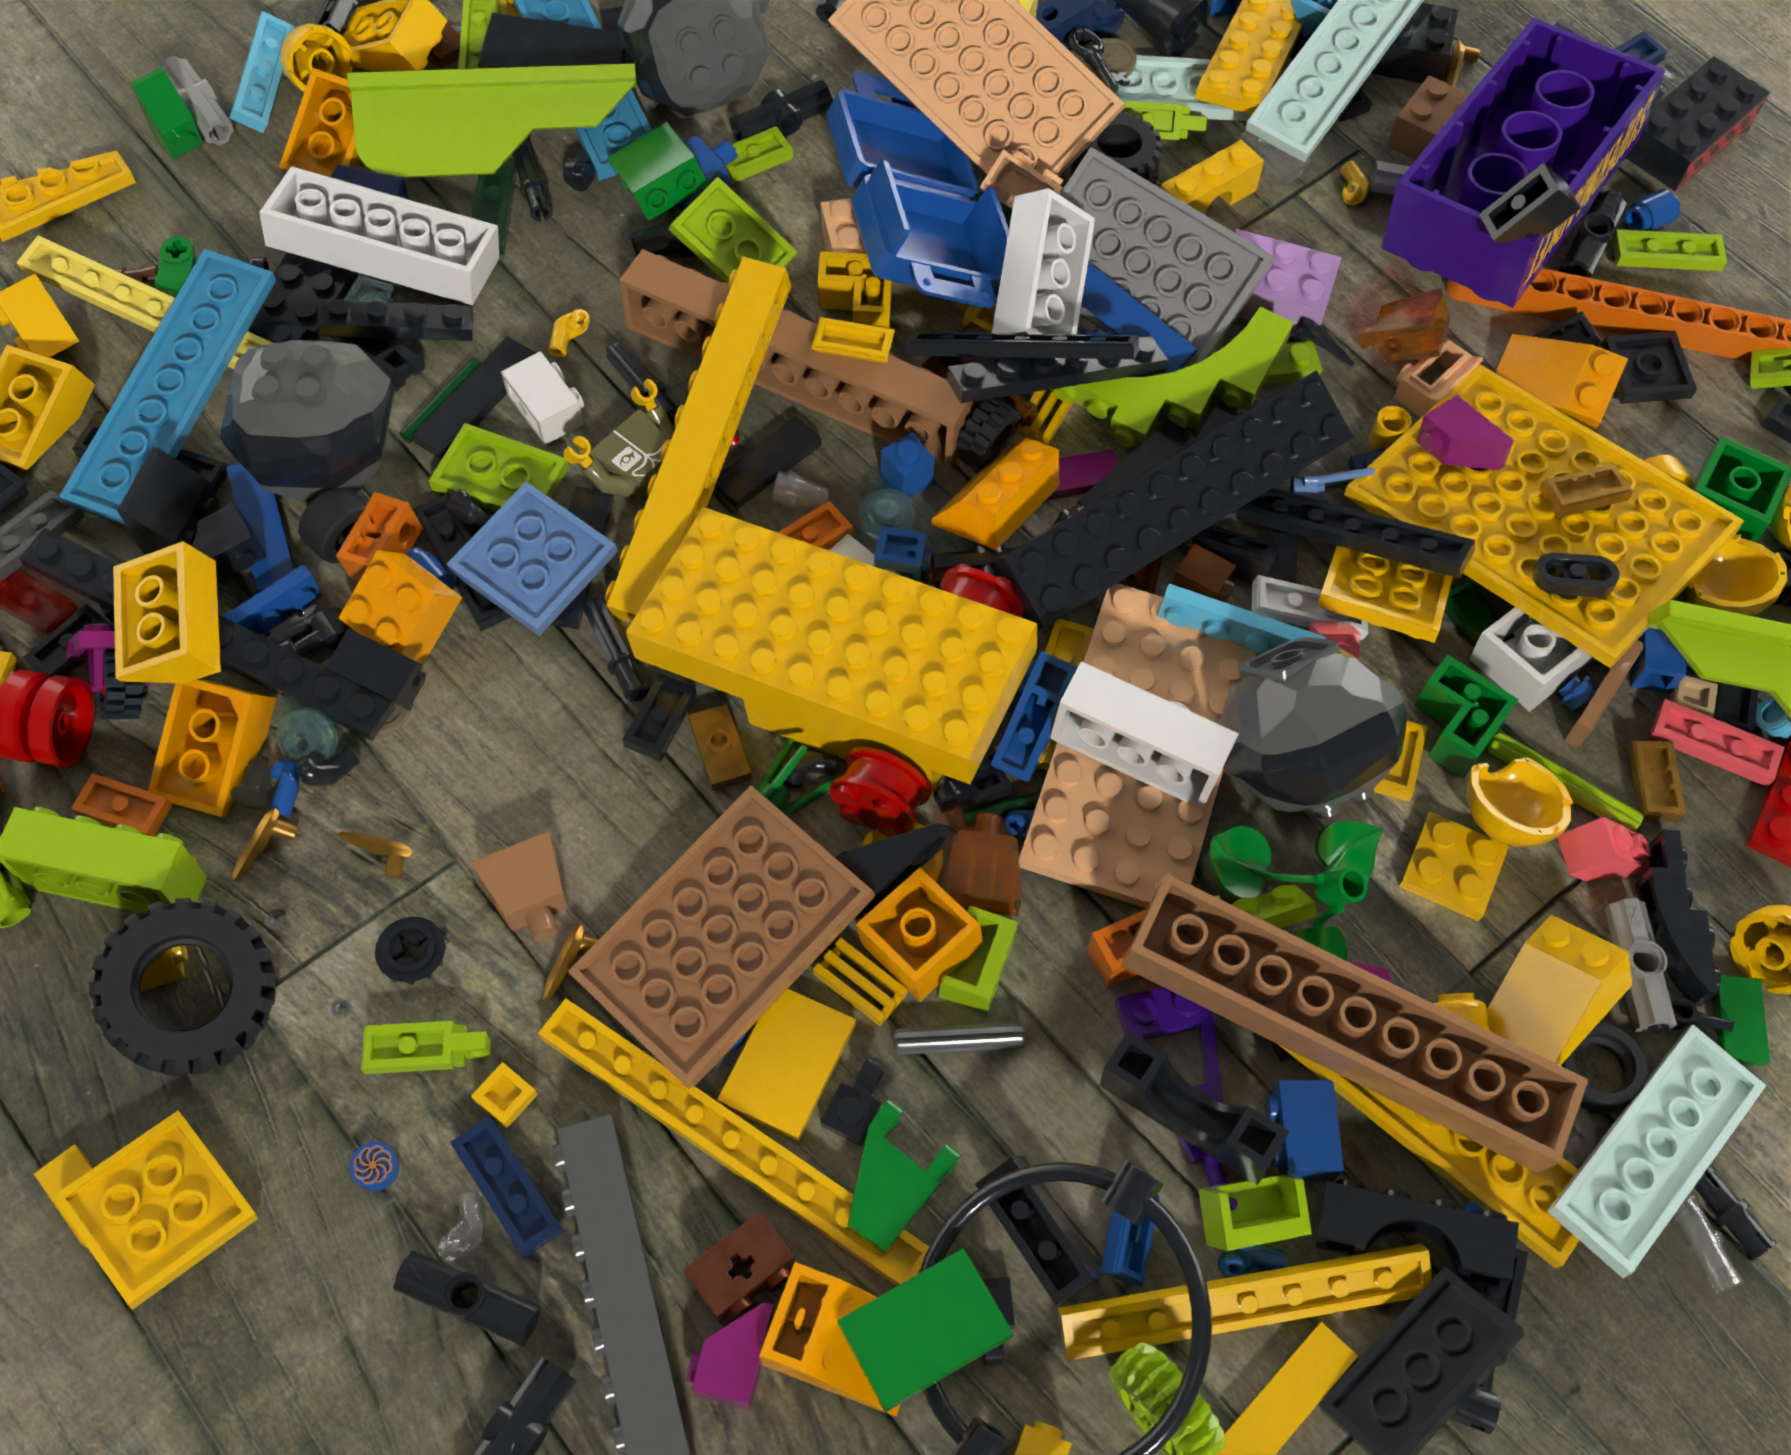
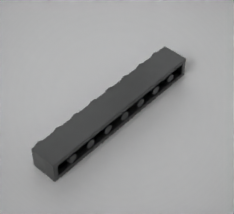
M609 1114L558 1128L560 1144L552 1146L558 1173L566 1171L569 1188L562 1190V1197L568 1218L576 1216L579 1233L571 1235L577 1262L585 1261L589 1279L581 1281L587 1309L596 1308L599 1326L591 1328L596 1354L598 1357L606 1355L610 1373L602 1376V1384L608 1406L613 1404L617 1406L620 1423L612 1425L618 1455L625 1453L627 1455H692L619 1136L613 1117Z

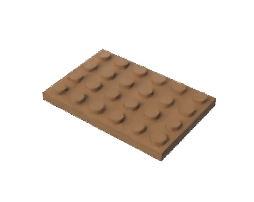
M750 786L567 972L672 1074L690 1089L693 1085L696 1086L867 906L875 897V894L856 875L754 787Z

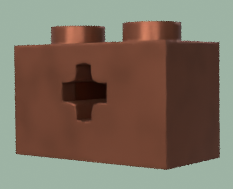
M760 1211L683 1270L691 1286L720 1325L727 1318L732 1323L748 1313L754 1306L752 1299L766 1288L772 1293L788 1281L791 1273L790 1270L793 1268L795 1260L793 1254ZM739 1263L745 1268L751 1265L750 1271L752 1276L747 1280L741 1275L736 1276L734 1266Z

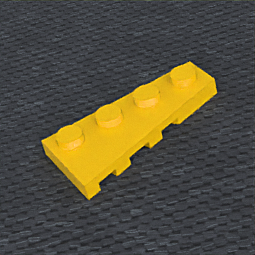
M116 150L72 161L69 168L58 170L47 167L37 170L38 176L17 180L16 176L0 179V239L2 242L136 183L132 172Z

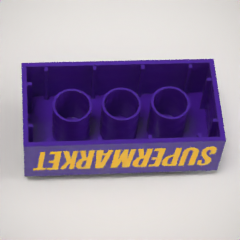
M1532 18L1397 182L1381 249L1407 260L1412 267L1418 270L1432 271L1470 288L1482 299L1499 301L1513 308L1640 139L1666 70ZM1544 163L1567 183L1581 209L1549 234L1497 244L1493 241L1479 214Z

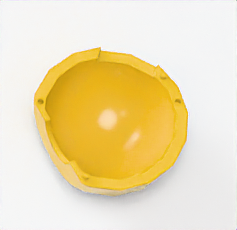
M1735 534L1685 588V593L1690 604L1755 616L1778 599L1787 582V566L1778 552L1775 554L1762 544L1741 538L1742 534Z
M1530 758L1514 759L1508 766L1496 772H1488V763L1473 765L1467 778V804L1474 822L1488 836L1514 847H1528L1548 843L1566 830L1571 821V805L1573 801L1566 786L1550 770Z

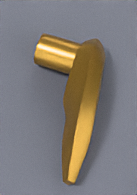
M1459 39L1454 42L1446 69L1448 85L1455 87L1459 71L1463 67V60L1473 63L1477 62L1480 55L1479 49L1464 46Z
M276 808L266 813L240 854L231 879L237 881L248 870L257 855L266 849L271 834L292 841L298 825L278 819L279 811Z
M343 831L337 833L339 838L348 843L365 848L372 854L386 856L387 862L384 876L394 879L402 878L404 860L412 854V850L406 844L363 833Z
M581 924L570 931L549 973L542 1000L546 1002L560 986L567 971L574 965L578 951L586 953L599 940L583 935L585 929Z

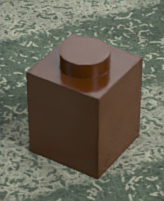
M1194 544L1176 570L1172 585L1226 603L1236 586V583L1231 581L1236 565Z

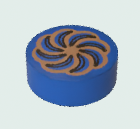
M382 1142L364 1144L357 1149L350 1162L352 1178L360 1187L368 1191H380L389 1187L397 1178L400 1169L396 1153L391 1147Z

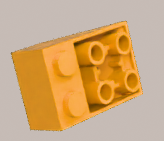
M794 1262L759 1355L761 1365L884 1412L837 1324V1320L877 1297L839 1278ZM901 1404L886 1413L897 1417Z

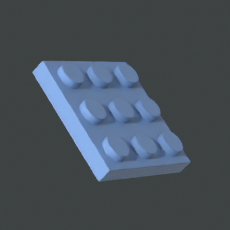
M526 481L447 563V566L451 573L540 636L618 551L615 543Z

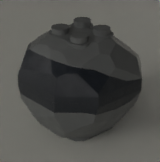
M626 0L618 20L621 39L629 63L635 64L637 86L642 95L685 117L719 108L748 94L757 81L770 51L757 0Z
M290 340L248 349L237 360L233 371L220 438L228 451L266 491L303 502H311L321 493L331 488L347 487L356 493L380 468L386 447L395 389L392 380L357 345L339 342Z
M1311 637L1288 641L1238 666L1241 681L1229 689L1219 724L1239 733L1223 766L1226 774L1276 810L1286 812L1309 810L1315 813V817L1319 819L1328 818L1339 813V805L1345 801H1361L1375 794L1374 787L1395 766L1403 751L1407 710L1402 696L1394 685L1355 656L1339 648L1336 641Z

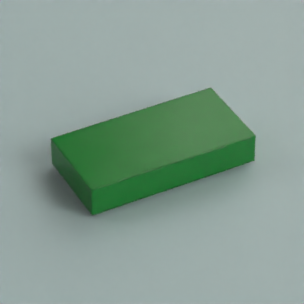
M1721 975L1720 988L1718 993L1713 996L1715 1017L1734 1021L1735 1023L1733 1032L1716 1028L1718 1046L1741 1065L1764 1067L1770 1063L1761 979Z

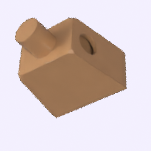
M549 831L471 862L480 884L511 931L529 926L535 941L550 939L558 933L559 929L553 915L568 908L557 853Z

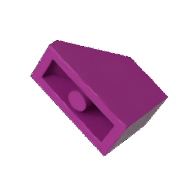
M1456 395L1424 415L1416 442L1444 465L1500 470L1505 466L1514 440L1460 396Z
M760 1304L705 1339L701 1353L693 1352L686 1381L693 1382L691 1390L695 1397L751 1410L762 1367L759 1355L775 1314L772 1304Z

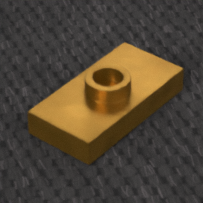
M1615 463L1545 479L1539 488L1557 518L1629 501L1633 490Z
M727 703L689 714V723L712 790L752 779V773Z
M1632 740L1627 749L1638 811L1643 814V821L1682 822L1687 813L1673 741Z

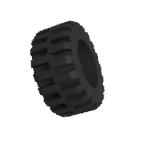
M176 898L175 903L166 905L160 901L148 905L149 910L139 916L135 913L131 914L123 920L126 925L117 933L112 931L103 942L106 948L101 956L96 955L92 969L95 971L94 981L89 982V997L93 999L94 1005L91 1011L95 1023L102 1029L104 1033L102 1035L108 1043L133 1063L150 1071L173 1076L207 1073L212 1068L223 1067L234 1061V1057L244 1050L247 1051L256 1042L255 1038L260 1031L265 1029L276 998L274 965L268 948L253 925L250 926L240 914L231 908L226 910L221 908L218 903L205 899L203 903L192 902L190 898ZM183 945L199 946L216 954L228 970L230 991L226 1004L215 1018L200 1027L189 1030H175L164 1027L151 1019L142 1005L140 997L142 976L148 965L166 950Z

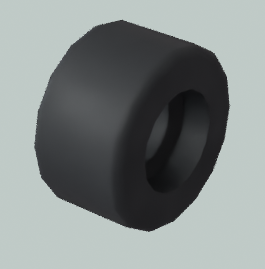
M347 487L331 488L317 496L304 510L299 521L298 534L302 541L322 560L331 564L340 563L336 554L361 513L365 511L367 503Z

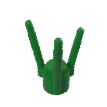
M788 738L761 783L756 788L759 793L788 818L794 812L827 792L832 782L838 778V776H834L789 804L787 800L791 797V794L782 784L808 749L807 746L801 745L778 773L796 743L792 738Z

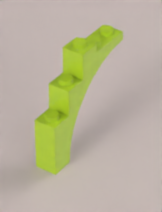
M1260 307L1245 329L1230 343L1199 363L1175 372L1160 375L1125 377L1049 390H1053L1054 395L1066 403L1074 402L1086 408L1096 418L1111 420L1108 435L1112 436L1117 443L1124 447L1137 448L1151 435L1161 415L1183 428L1188 427L1195 431L1215 395L1231 407L1249 409L1288 341L1294 322Z

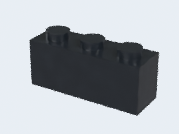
M1011 1156L976 1182L975 1185L979 1189L989 1181L1005 1173L1031 1166L1025 1156ZM1044 1183L1017 1189L989 1205L1055 1305L1069 1301L1105 1274L1101 1272L1100 1265Z

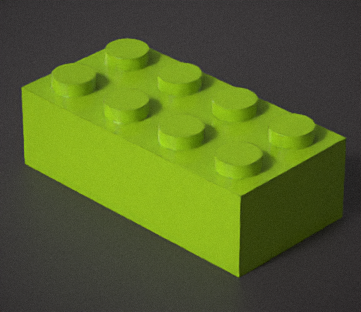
M14 807L0 837V862L26 888L133 912L144 913L149 910L148 905L160 901L164 905L175 903L176 898H190L192 902H197L207 880V875L197 864V859L183 846V841L175 836L165 833H159L157 837L148 836L133 827L118 824L115 828L106 827L94 819L80 815L75 816L74 819L60 817L56 812L43 807H34L33 811Z

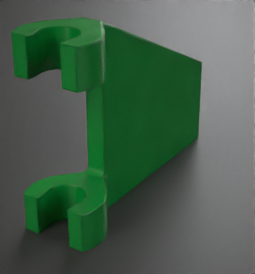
M890 1099L881 1107L868 1127L847 1224L883 1254L886 1253L937 1188L953 1173L958 1165L956 1162L962 1155L949 1144H946L929 1168L923 1169L885 1139L900 1123L899 1117L903 1113V1109Z

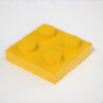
M1429 812L1424 820L1398 887L1479 922L1484 916L1509 845Z

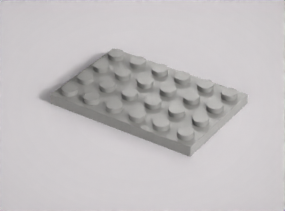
M1092 147L1060 193V196L1095 218L1088 262L1197 349V353L1185 367L1199 363L1212 355L1275 261L1274 256ZM1081 306V317L1105 332L1110 331L1108 327Z

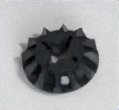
M405 917L391 923L380 934L375 946V959L381 972L394 983L398 981L414 985L416 981L423 978L431 979L432 973L437 967L443 966V957L447 946L443 933L435 923L422 917ZM405 939L408 944L411 943L414 947L423 945L418 949L420 955L419 962L412 960L409 956L401 959L406 954L402 940Z

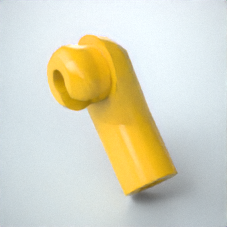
M1349 161L1340 170V173L1348 183L1347 187L1344 186L1342 194L1346 204L1355 206L1365 200L1370 189V182L1354 161Z
M575 309L554 322L548 349L550 355L556 358L565 357L569 341L587 330L590 316L585 310Z

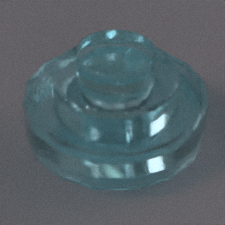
M884 488L874 490L866 495L860 503L858 512L859 525L864 534L878 542L881 526L911 531L915 521L913 502L906 494L895 489Z
M302 707L286 714L279 722L277 729L278 746L288 761L293 759L298 763L304 757L312 756L318 764L327 763L336 754L338 745L337 731L332 721L323 712L312 707Z

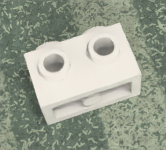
M541 351L501 371L508 397L544 445L584 425L581 409L584 407L582 397L575 387L568 388L559 366L555 362L550 364Z

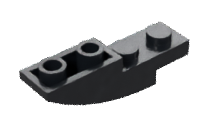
M1663 829L1649 843L1651 857L1648 859L1651 867L1635 882L1637 898L1639 901L1645 902L1655 943L1664 950L1667 956L1665 971L1682 995L1696 1006L1701 1007L1718 993L1721 984L1720 971L1715 967L1713 957L1715 932L1709 926L1708 912L1706 910L1690 909L1693 902V892L1686 881L1685 869L1688 862V853L1686 848L1682 846L1680 831Z

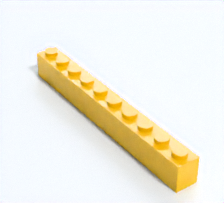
M742 257L738 270L734 269L730 275L728 296L725 303H720L715 315L716 326L712 336H708L704 341L702 347L703 359L699 370L693 371L688 385L689 395L685 405H680L675 416L676 428L672 439H667L664 443L661 453V467L658 474H654L649 481L647 490L649 497L644 510L640 509L635 517L634 536L630 545H626L622 550L620 556L621 569L616 581H611L606 591V607L616 619L629 623L633 621L703 507L707 508L791 289L788 273L784 267Z

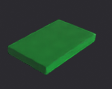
M964 1248L837 1320L843 1336L885 1413L1010 1340L1014 1334Z

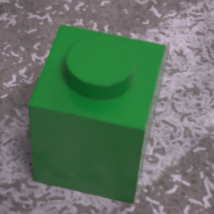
M162 67L130 82L153 136L172 159L204 144L192 115Z

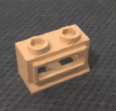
M1002 150L980 188L984 191L987 187L994 188L999 201L1013 209L1014 197L1020 194L1003 184L1012 169L1018 171L1042 188H1049L1058 195L1063 190L1060 185L1064 180L1047 169L1042 174L1031 168L1034 161L1018 150L1013 155Z
M1447 337L1438 345L1431 342L1418 358L1420 362L1415 366L1408 363L1401 370L1396 378L1399 385L1393 398L1421 418L1481 364L1483 358L1472 356ZM1438 363L1448 369L1431 386L1422 380Z

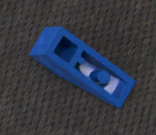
M1043 651L1040 652L993 757L991 766L1026 782L1030 781L1051 740L1050 736L1059 703L1078 668L1077 666Z

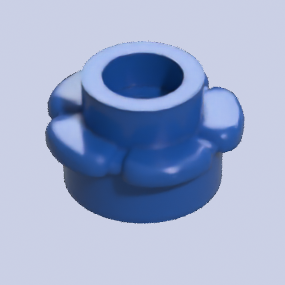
M1575 675L1557 691L1562 696L1558 704H1564L1572 712L1580 707L1597 690L1589 682L1591 678L1586 676L1581 680Z

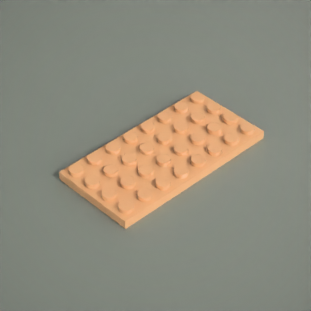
M845 0L828 19V22L888 79L985 175H988L1002 150L1007 151L1011 155L1018 150L1034 161L1031 166L1034 170L1042 174L1047 169L1060 177L1125 108L1124 102L1016 0ZM1014 169L1011 170L1003 183L1020 195L1044 189Z
M1119 583L1107 589L1083 662L1162 699L1182 703L1191 712L1220 724L1228 691L1241 681L1238 666L1255 657L1256 653L1247 650L1244 646L1227 640H1216L1206 635L1205 632L1187 626L1178 627L1169 623L1167 619L1158 617L1157 615L1164 597ZM1057 742L1017 867L1147 909L1166 873L1191 885L1223 769L1202 810Z

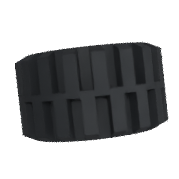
M1122 112L1114 118L1072 163L1071 176L1092 147L1152 184H1156L1163 143L1160 142L1161 136L1158 131H1153L1154 126L1150 122L1144 123L1142 117L1137 115L1132 117L1129 116V113Z

